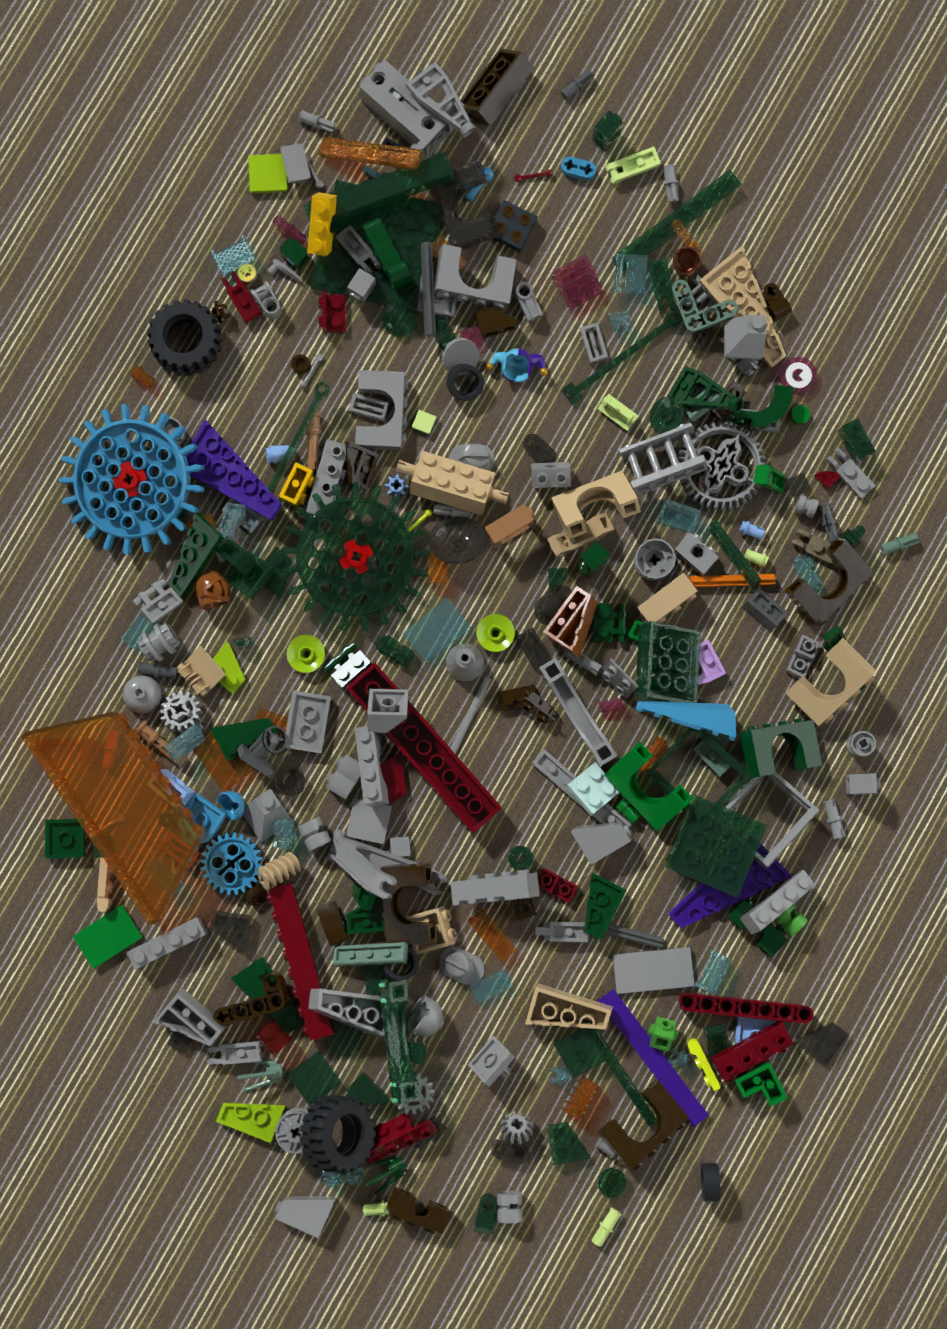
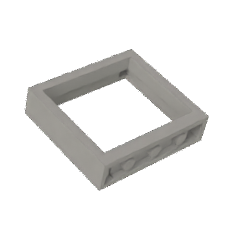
M777 772L766 777L800 805L806 813L765 858L723 822L765 776L752 778L750 781L746 780L740 786L741 791L737 795L733 794L727 800L728 805L724 809L720 808L714 815V824L766 870L819 812L816 806Z

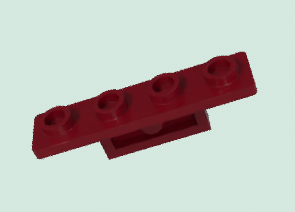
M405 1113L374 1127L377 1144L370 1149L371 1154L365 1160L369 1164L375 1163L388 1155L413 1145L415 1142L430 1137L438 1132L437 1127L430 1120L414 1126L410 1113L408 1116Z

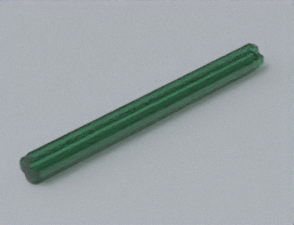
M585 1028L647 1125L654 1124L657 1121L598 1029Z

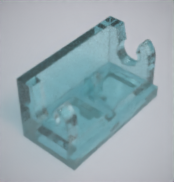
M665 499L657 522L693 534L701 511Z
M711 950L710 954L712 956L700 982H696L695 986L717 996L733 960Z

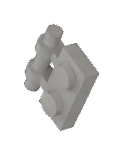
M164 579L159 582L155 581L148 590L140 592L132 600L136 607L141 603L145 605L140 611L152 626L183 604V600L172 587L164 591L163 588L167 585ZM155 593L159 595L152 601L149 599Z

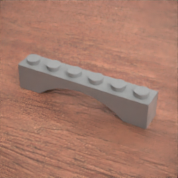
M556 657L539 667L541 675L599 767L617 757L609 741L582 703Z

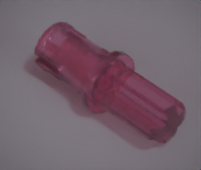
M280 215L273 219V224L285 232L286 237H293L301 245L307 240L308 236L299 231L295 224L291 225Z

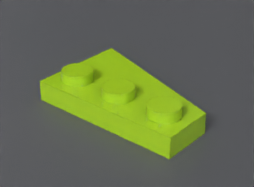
M223 1103L216 1122L271 1143L277 1123L286 1105Z

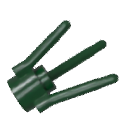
M396 1156L375 1163H368L367 1167L391 1164L388 1165L389 1171L365 1183L364 1187H368L392 1174L394 1177L375 1192V1195H378L398 1178L404 1176L407 1168L402 1157L396 1158Z

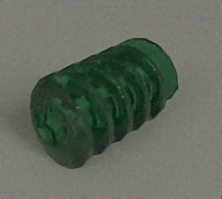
M516 846L509 852L508 862L516 870H525L532 865L533 854L528 847ZM519 852H521V855L526 856L522 864L515 860Z

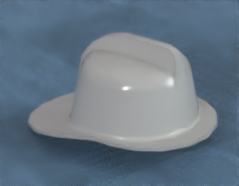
M481 444L458 445L453 448L449 455L451 460L488 471L493 467L495 460L491 449Z
M451 947L446 949L439 960L442 972L462 984H476L484 975V964L481 959L462 948Z

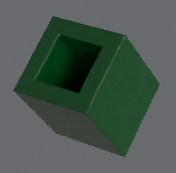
M293 237L289 241H284L280 247L281 257L298 271L310 258V253H307V249Z

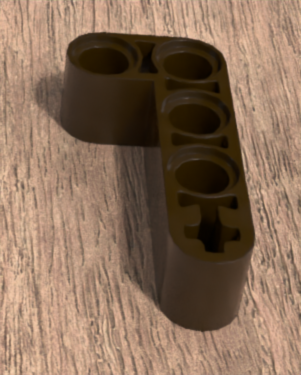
M280 972L265 975L262 980L265 995L222 1007L214 1012L213 1019L220 1026H225L287 1007L290 1003V996L284 976ZM271 977H274L276 979V986H273L271 984ZM276 996L282 999L281 1006L276 1003ZM259 1001L264 1005L263 1011L258 1008ZM241 1006L246 1010L245 1016L240 1013ZM231 1012L232 1016L223 1018L222 1014Z

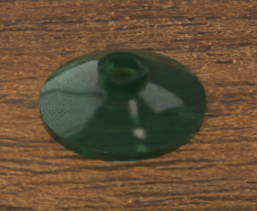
M674 397L661 398L654 404L650 412V424L659 433H665L677 428L684 419V407Z

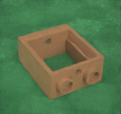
M523 504L486 526L484 534L495 550L533 527L535 514L530 507L527 508Z

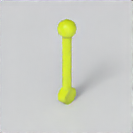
M427 509L425 514L409 529L401 532V536L407 538L416 526L426 517L432 515V510Z

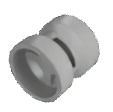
M800 494L794 512L798 514L805 513L807 517L813 518L819 500H809L806 496Z

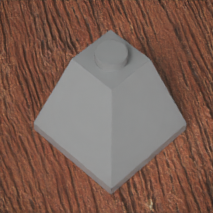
M745 315L725 320L724 358L762 360L766 340V316Z
M369 690L368 732H389L407 718L408 690Z
M273 789L264 792L245 806L243 816L261 843L294 822Z

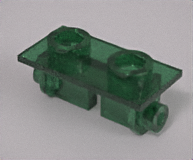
M442 315L437 318L435 316V338L441 351H445L446 345L456 339L454 333L447 335L451 328L446 318H443Z
M858 525L851 531L849 529L845 530L840 537L847 540L854 549L861 543L859 539L865 534V528Z
M384 634L379 639L376 649L382 655L393 659L397 665L408 669L411 661L416 657L414 651L405 645H402L400 649L396 648L400 642L390 635L386 636Z

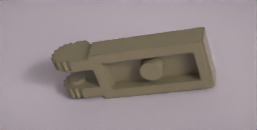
M798 529L797 534L808 539L809 542L806 545L799 540L793 539L791 544L804 550L805 553L837 568L836 564L825 552L832 543L805 530Z

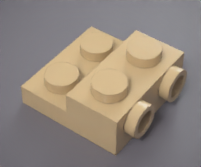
M445 906L405 917L413 922H436L437 941L426 945H412L413 950L417 954L455 944L456 931L450 927L451 914L448 909H445Z

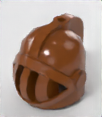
M207 571L199 574L194 582V588L201 610L213 609L230 602L231 588L225 578L216 571Z

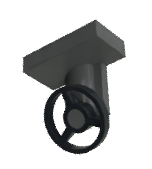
M269 726L250 748L243 744L237 748L239 757L270 778L274 770L271 763L265 758L270 753L281 752L286 746L287 736L281 727ZM271 728H277L282 733L283 738H279L275 733L273 734ZM279 741H283L281 748L276 751H273V749L279 744Z

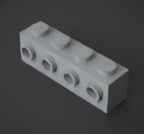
M326 440L306 509L307 515L327 521L330 520V516L334 517L336 511L335 499H339L342 489L339 485L341 480L344 481L347 472L344 469L347 462L345 444Z

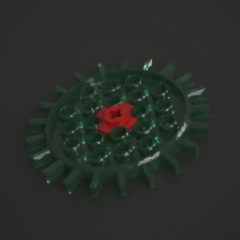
M354 482L352 487L353 497L342 499L340 488L335 484L332 485L335 501L326 505L321 496L315 493L312 497L319 507L317 512L311 516L301 507L296 510L298 515L307 521L302 530H298L293 526H286L285 531L299 538L296 548L288 546L280 548V552L284 554L296 555V566L281 570L282 574L298 573L301 584L293 587L289 593L294 595L305 589L312 597L302 609L304 612L311 610L316 603L324 607L325 612L321 617V624L325 625L329 621L331 613L334 612L342 615L341 631L347 630L350 616H360L362 630L368 631L367 615L378 613L380 621L386 626L389 624V620L384 609L393 604L400 613L405 614L407 610L398 598L404 591L414 597H419L421 594L417 589L410 587L408 584L412 575L428 577V572L415 569L414 565L415 557H426L430 555V551L424 549L416 551L412 540L423 536L426 531L425 529H419L413 533L409 532L405 522L413 518L416 514L414 510L407 512L402 518L393 511V508L399 502L400 496H394L388 506L378 502L377 499L381 492V486L376 485L372 490L371 499L360 497L359 482ZM346 509H351L354 512L352 520L345 518L344 512ZM365 515H369L372 518L370 526L364 525L362 521ZM322 521H327L330 524L328 532L321 530L320 524ZM383 521H386L390 524V530L388 532H384L381 529V523ZM341 527H345L348 530L346 538H342L338 534ZM359 533L366 536L364 544H360L357 541ZM317 539L324 542L322 550H317L314 547V542ZM378 539L382 540L385 544L382 550H378L375 547V542ZM338 545L342 548L341 556L333 554L334 546ZM396 545L402 548L403 552L400 556H396L393 553V548ZM353 552L360 555L357 558L358 562L351 559ZM372 557L376 558L379 562L377 568H371L369 565V560ZM310 558L318 560L317 568L313 569L308 565ZM390 563L394 564L397 568L396 573L393 575L387 571V566ZM329 564H334L337 568L334 575L327 572ZM347 570H352L355 573L352 581L345 578ZM365 576H370L373 579V584L370 587L365 586L363 583ZM323 582H328L331 586V590L328 593H324L321 590ZM383 582H388L391 585V590L388 593L383 592L381 589ZM341 588H346L349 591V596L346 599H342L339 596ZM360 594H364L367 597V602L364 605H360L357 601V597Z

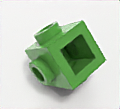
M656 1017L654 1024H650L648 1035H651L650 1047L669 1052L672 1042H675L678 1030H675L676 1021Z

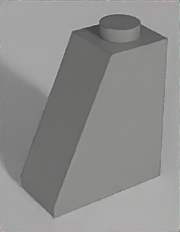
M623 822L579 826L571 830L572 835L591 865L631 842V835H633L629 826H624Z
M333 1196L285 1197L283 1202L278 1201L274 1210L277 1213L275 1219L319 1238L336 1198Z

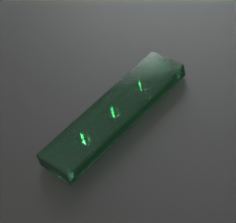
M716 519L712 521L708 531L751 588L754 589L759 586L761 581L759 575Z

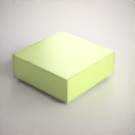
M418 410L412 428L430 435L437 417Z

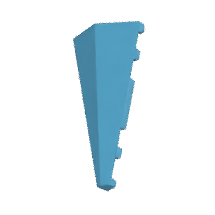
M638 701L636 705V710L639 712L654 713V716L658 718L660 715L668 716L671 722L697 730L712 731V734L716 736L722 733L727 735L729 740L735 741V711L728 704Z

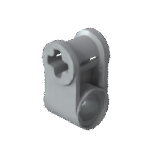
M267 281L258 289L250 290L256 302L269 319L275 320L281 316L280 304ZM270 306L277 307L273 312L268 311Z

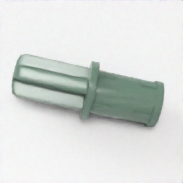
M916 533L902 538L896 537V540L880 544L882 554L886 556L899 550L903 551L904 548L918 544L919 537Z

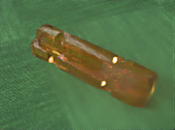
M680 219L673 221L671 227L675 232L677 231L676 234L681 241L688 245L686 247H693L697 250L699 244L696 240H693L694 237L685 226L683 227L682 221Z

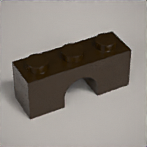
M396 1186L394 1187L385 1207L391 1218L397 1221L404 1219L407 1221V1224L416 1228L418 1225L422 1226L425 1231L431 1234L436 1232L443 1234L452 1213L447 1206L429 1200L424 1210L414 1211V1204L417 1199L414 1194Z

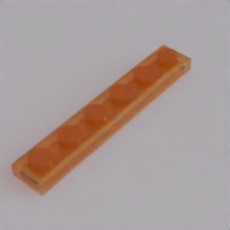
M327 137L324 138L318 151L320 157L415 170H417L424 155L421 149Z

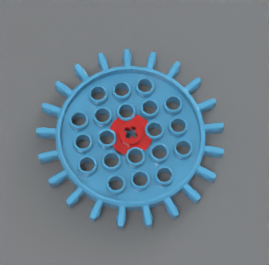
M122 404V420L113 422L109 410H101L106 425L98 430L91 421L85 420L83 423L91 433L89 439L83 442L77 437L71 436L70 438L74 445L81 448L77 459L70 456H62L61 459L67 464L75 465L73 477L59 478L60 483H74L75 491L74 496L66 497L62 500V503L74 504L78 502L82 510L81 513L74 516L71 522L78 524L85 518H88L93 526L87 532L85 538L90 540L97 535L99 530L107 533L103 546L105 550H111L115 537L124 538V554L132 553L133 539H141L144 552L149 553L152 552L150 536L157 533L164 545L171 544L170 537L165 529L173 523L180 531H186L188 528L178 519L183 509L192 513H198L199 511L197 507L186 502L189 491L200 493L204 492L205 489L199 485H190V473L204 470L203 465L194 464L189 466L186 458L187 454L198 449L197 444H190L183 449L176 440L184 434L186 428L179 426L170 435L164 430L170 417L167 413L161 414L156 425L149 423V406H142L139 420H131L129 405ZM134 431L136 439L132 442L129 436ZM107 439L111 440V447L109 449L105 447ZM148 441H151L152 448L147 451L145 445ZM123 448L127 450L125 458L121 457V450ZM164 450L168 452L166 460H163L161 457ZM98 456H101L103 460L100 466L96 464ZM141 457L143 459V465L139 468L136 462L137 459ZM114 465L118 466V473L116 475L112 473ZM155 467L159 468V475L157 477H154L152 474ZM90 472L94 476L92 482H88L87 475ZM171 476L176 480L172 487L168 483ZM105 482H108L110 485V488L107 492L103 490V484ZM148 483L150 485V492L145 494L143 488ZM121 491H124L126 495L123 501H120L119 499V493ZM162 493H165L167 499L162 504L159 497ZM97 498L101 502L98 509L94 506V501ZM138 500L142 505L139 511L135 509V503ZM112 508H115L117 511V514L114 518L110 516V510ZM153 510H156L158 514L155 520H152L150 516ZM128 517H130L133 521L131 527H127L126 525V519Z

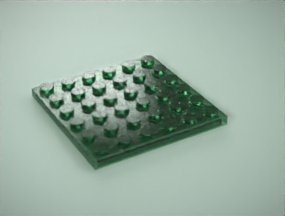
M336 180L333 195H337L336 210L330 223V233H333L332 252L326 256L317 255L310 288L337 295L345 294L346 297H350L347 287L359 268H362L356 264L336 240L335 236L351 225L374 253L362 229V225L379 217L401 260L406 263L412 282L394 290L383 268L378 270L369 259L365 264L372 270V276L376 278V285L365 301L420 313V311H417L422 275L421 243L430 242L432 244V257H434L446 207L445 204Z

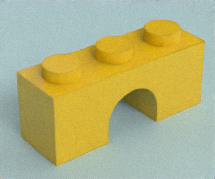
M318 192L312 196L307 253L326 256L332 252L333 233H330V223L333 215H335L337 195Z

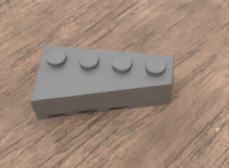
M519 870L517 875H513V871L501 872V876L498 877L496 873L485 874V878H481L480 875H471L469 880L450 882L453 905L540 896L537 873H529V870Z
M311 989L310 1010L378 1038H388L392 998L326 989Z

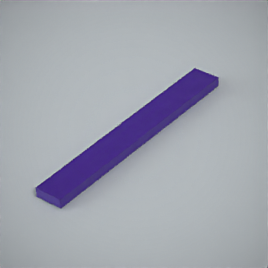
M614 989L602 996L598 1002L613 1007L610 1018L657 1080L661 1082L689 1116L688 1121L691 1125L695 1127L709 1116L662 1052L657 1048L650 1047L651 1038Z

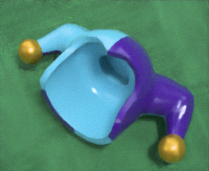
M520 348L511 349L508 352H497L493 355L490 363L486 365L487 370L492 371L494 365L501 363L502 376L511 382H524L528 380L533 366H538L541 369L540 374L542 376L548 374L542 355L529 354Z

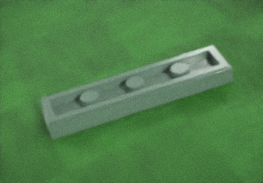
M401 942L334 946L332 965L343 967L403 964L407 961L408 944Z

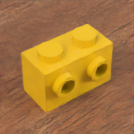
M295 462L279 494L280 500L296 508L300 504L303 505L307 498L305 493L308 487L311 488L315 481L313 470Z

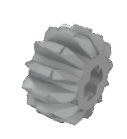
M512 1111V1116L506 1114V1120H501L503 1127L500 1128V1132L504 1134V1140L510 1139L511 1145L515 1141L521 1145L522 1140L527 1142L529 1141L528 1136L533 1135V1122H529V1115L523 1117V1111L519 1115Z

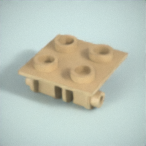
M199 646L184 663L177 666L178 673L184 678L186 677V682L190 681L189 686H192L197 692L196 694H200L201 697H204L226 675L202 646Z

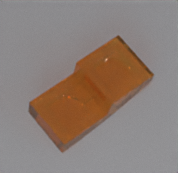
M430 545L428 583L447 584L449 546Z

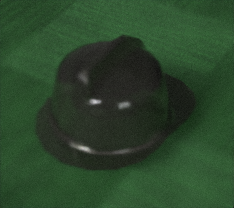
M559 585L546 592L539 598L534 607L537 620L542 624L548 625L573 590L568 586Z

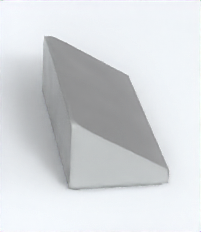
M303 144L280 147L288 182L304 184L310 180L311 175Z

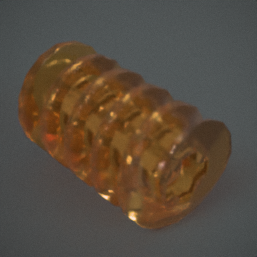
M582 1075L584 1081L577 1080L580 1087H573L576 1094H569L573 1100L565 1101L568 1108L561 1107L563 1111L576 1119L585 1118L582 1111H589L586 1104H593L590 1097L597 1098L594 1090L601 1091L597 1083Z

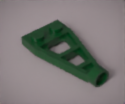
M686 366L667 397L671 403L690 408L720 409L739 413L743 407L742 398L734 396L702 372ZM698 383L706 387L701 398H691ZM713 391L721 393L717 402L708 401Z

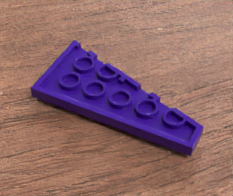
M205 419L190 443L197 444L198 449L186 455L189 466L194 464L203 465L204 470L191 472L190 476L273 521L282 504Z
M752 834L744 840L763 858L769 854V851ZM738 846L688 893L668 915L680 928H683L792 876L777 860L766 870Z

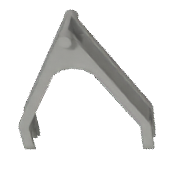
M336 830L326 858L331 862L338 863L364 889L381 898H391L392 896L383 890L384 882L396 885L397 880L381 871L380 867L395 864H420L344 837L345 832L341 830ZM432 869L433 883L417 887L433 895H441L443 891L436 889L434 882L436 879L447 882V877Z

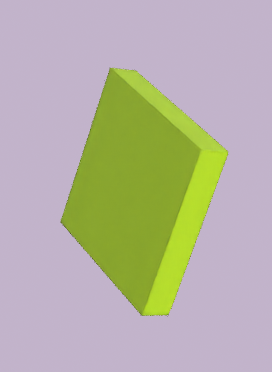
M282 154L248 155L251 194L288 192L287 174Z

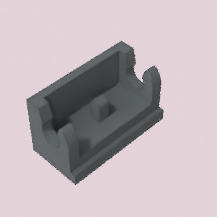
M760 588L742 606L744 610L770 632L788 614L784 608Z

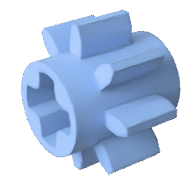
M398 474L393 479L388 477L390 483L385 484V488H390L387 492L388 496L394 494L395 499L400 494L405 496L404 489H409L408 485L403 484L406 478L401 480ZM396 483H399V486H401L398 487V490H394L393 487Z

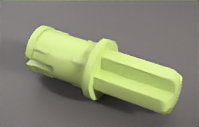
M382 1200L381 1203H366L363 1205V1213L365 1216L383 1215L385 1217V1214H389L385 1209L388 1202Z
M612 1207L603 1222L599 1223L600 1227L592 1238V1242L599 1247L603 1245L610 1232L614 1231L613 1227L622 1215Z

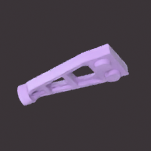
M708 639L692 647L657 679L645 684L651 698H654L661 693L709 683L725 675L726 672ZM695 659L702 670V674L700 676L688 677L684 671V666L690 660ZM678 670L683 681L670 685L667 676ZM655 684H658V685H659V687H660L659 691H658V689H657V687H656Z

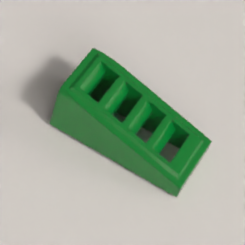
M757 465L754 483L774 492L782 493L785 475L770 465Z

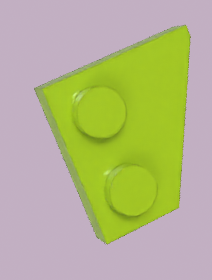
M226 642L213 660L226 674L219 683L234 695L246 679L230 643Z

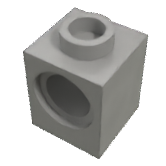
M359 268L347 287L348 293H350L349 296L356 301L360 299L365 302L376 285V278Z

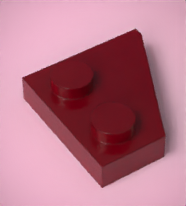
M400 752L380 765L383 779L387 785L390 804H393L407 794Z

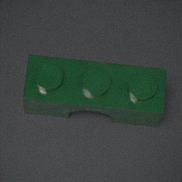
M596 541L580 556L577 563L579 568L577 570L583 577L587 576L590 579L607 564L610 554Z
M749 899L747 901L741 900L726 917L740 930H744L746 926L740 918L756 905ZM768 924L761 930V936L755 944L767 955L773 957L788 939L784 937L786 933L780 927L774 928L771 924Z

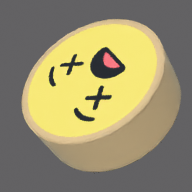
M245 263L238 269V277L243 283L249 284L255 281L257 272L253 265Z

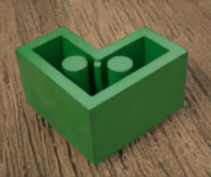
M769 1061L756 1064L755 1069L749 1072L743 1071L735 1079L743 1098L762 1089L770 1107L788 1099Z

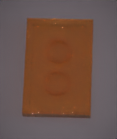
M209 732L190 746L223 792H227L256 771L254 767L241 760L240 757L227 762L212 732Z

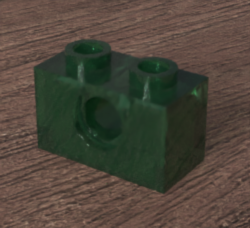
M609 110L594 126L592 141L603 151L606 152L621 136L622 118Z
M858 418L838 429L837 432L855 464L876 452Z

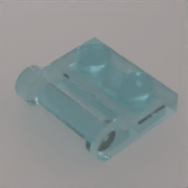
M615 254L614 286H612V292L645 294L648 256ZM627 260L625 287H622L623 262Z

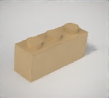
M682 573L637 608L651 626L654 624L659 626L666 620L665 616L670 612L672 615L681 609L680 605L685 601L690 603L697 597L696 593L698 590L687 575Z

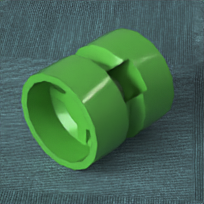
M792 904L773 921L777 925H782V930L789 937H792L808 920L801 912H796V907Z

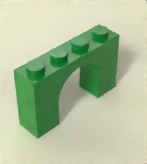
M639 741L604 776L634 806L635 810L647 820L648 824L658 831L684 809L693 797L681 784L662 798L651 797L642 791L637 782V772L653 755Z

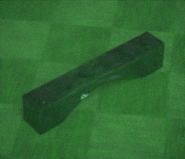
M406 980L379 983L392 1103L403 1104L420 1101L418 1080L410 1061L406 1040L407 982Z

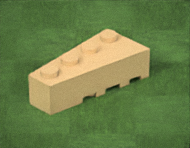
M538 983L525 1024L606 1029L613 1007Z

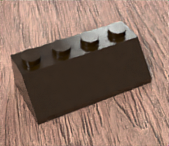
M503 48L498 50L461 100L467 115L480 124L491 126L496 122L499 114L508 106L511 98L519 91L520 86L534 69V66L522 52Z

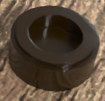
M299 354L293 357L291 367L295 373L305 374L310 369V361L305 355Z
M260 886L252 887L246 894V899L251 906L263 904L267 897L266 892Z

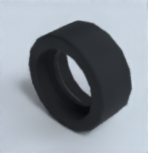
M459 364L453 367L446 379L449 392L455 398L462 401H471L477 398L484 388L482 373L476 367L469 364ZM468 371L475 376L476 385L471 392L463 394L456 389L455 379L459 373Z
M408 946L407 955L410 958L411 965L405 974L393 973L388 964L380 965L382 973L387 979L393 982H403L416 974L419 967V959L412 947Z
M717 1163L701 1164V1190L704 1202H719L721 1199L720 1173Z

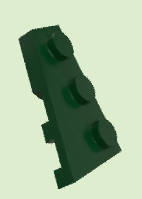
M271 718L212 727L210 730L227 762H230L239 757L237 748L241 744L250 748L264 730L269 726H274ZM271 728L273 734L279 735L276 728Z
M592 873L583 933L601 942L627 890Z

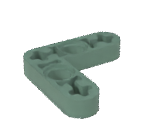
M677 280L672 286V291L685 326L691 333H697L720 324L725 320L734 318L738 314V305L733 300H726L699 311L691 289L685 280ZM679 285L686 286L684 289L686 297L679 301L682 295L679 291L676 292V290L679 289ZM687 301L693 304V308L690 311H684L682 308L683 304ZM727 305H730L731 307L735 306V308L732 309L733 313L729 314V312L726 311L722 313L724 317L721 318L720 312L718 311L719 308H721V311H724L727 309ZM713 311L717 313V318L711 322L707 320V314ZM703 315V319L706 322L705 325H703V322H699L696 328L689 326L692 324L691 320L700 321V316Z

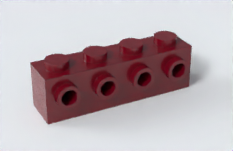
M777 1021L710 1058L721 1079L730 1082L739 1077L738 1074L743 1071L749 1072L755 1069L756 1064L770 1061L773 1059V1055L778 1052L780 1054L787 1052L790 1049L789 1046L794 1043L784 1024Z

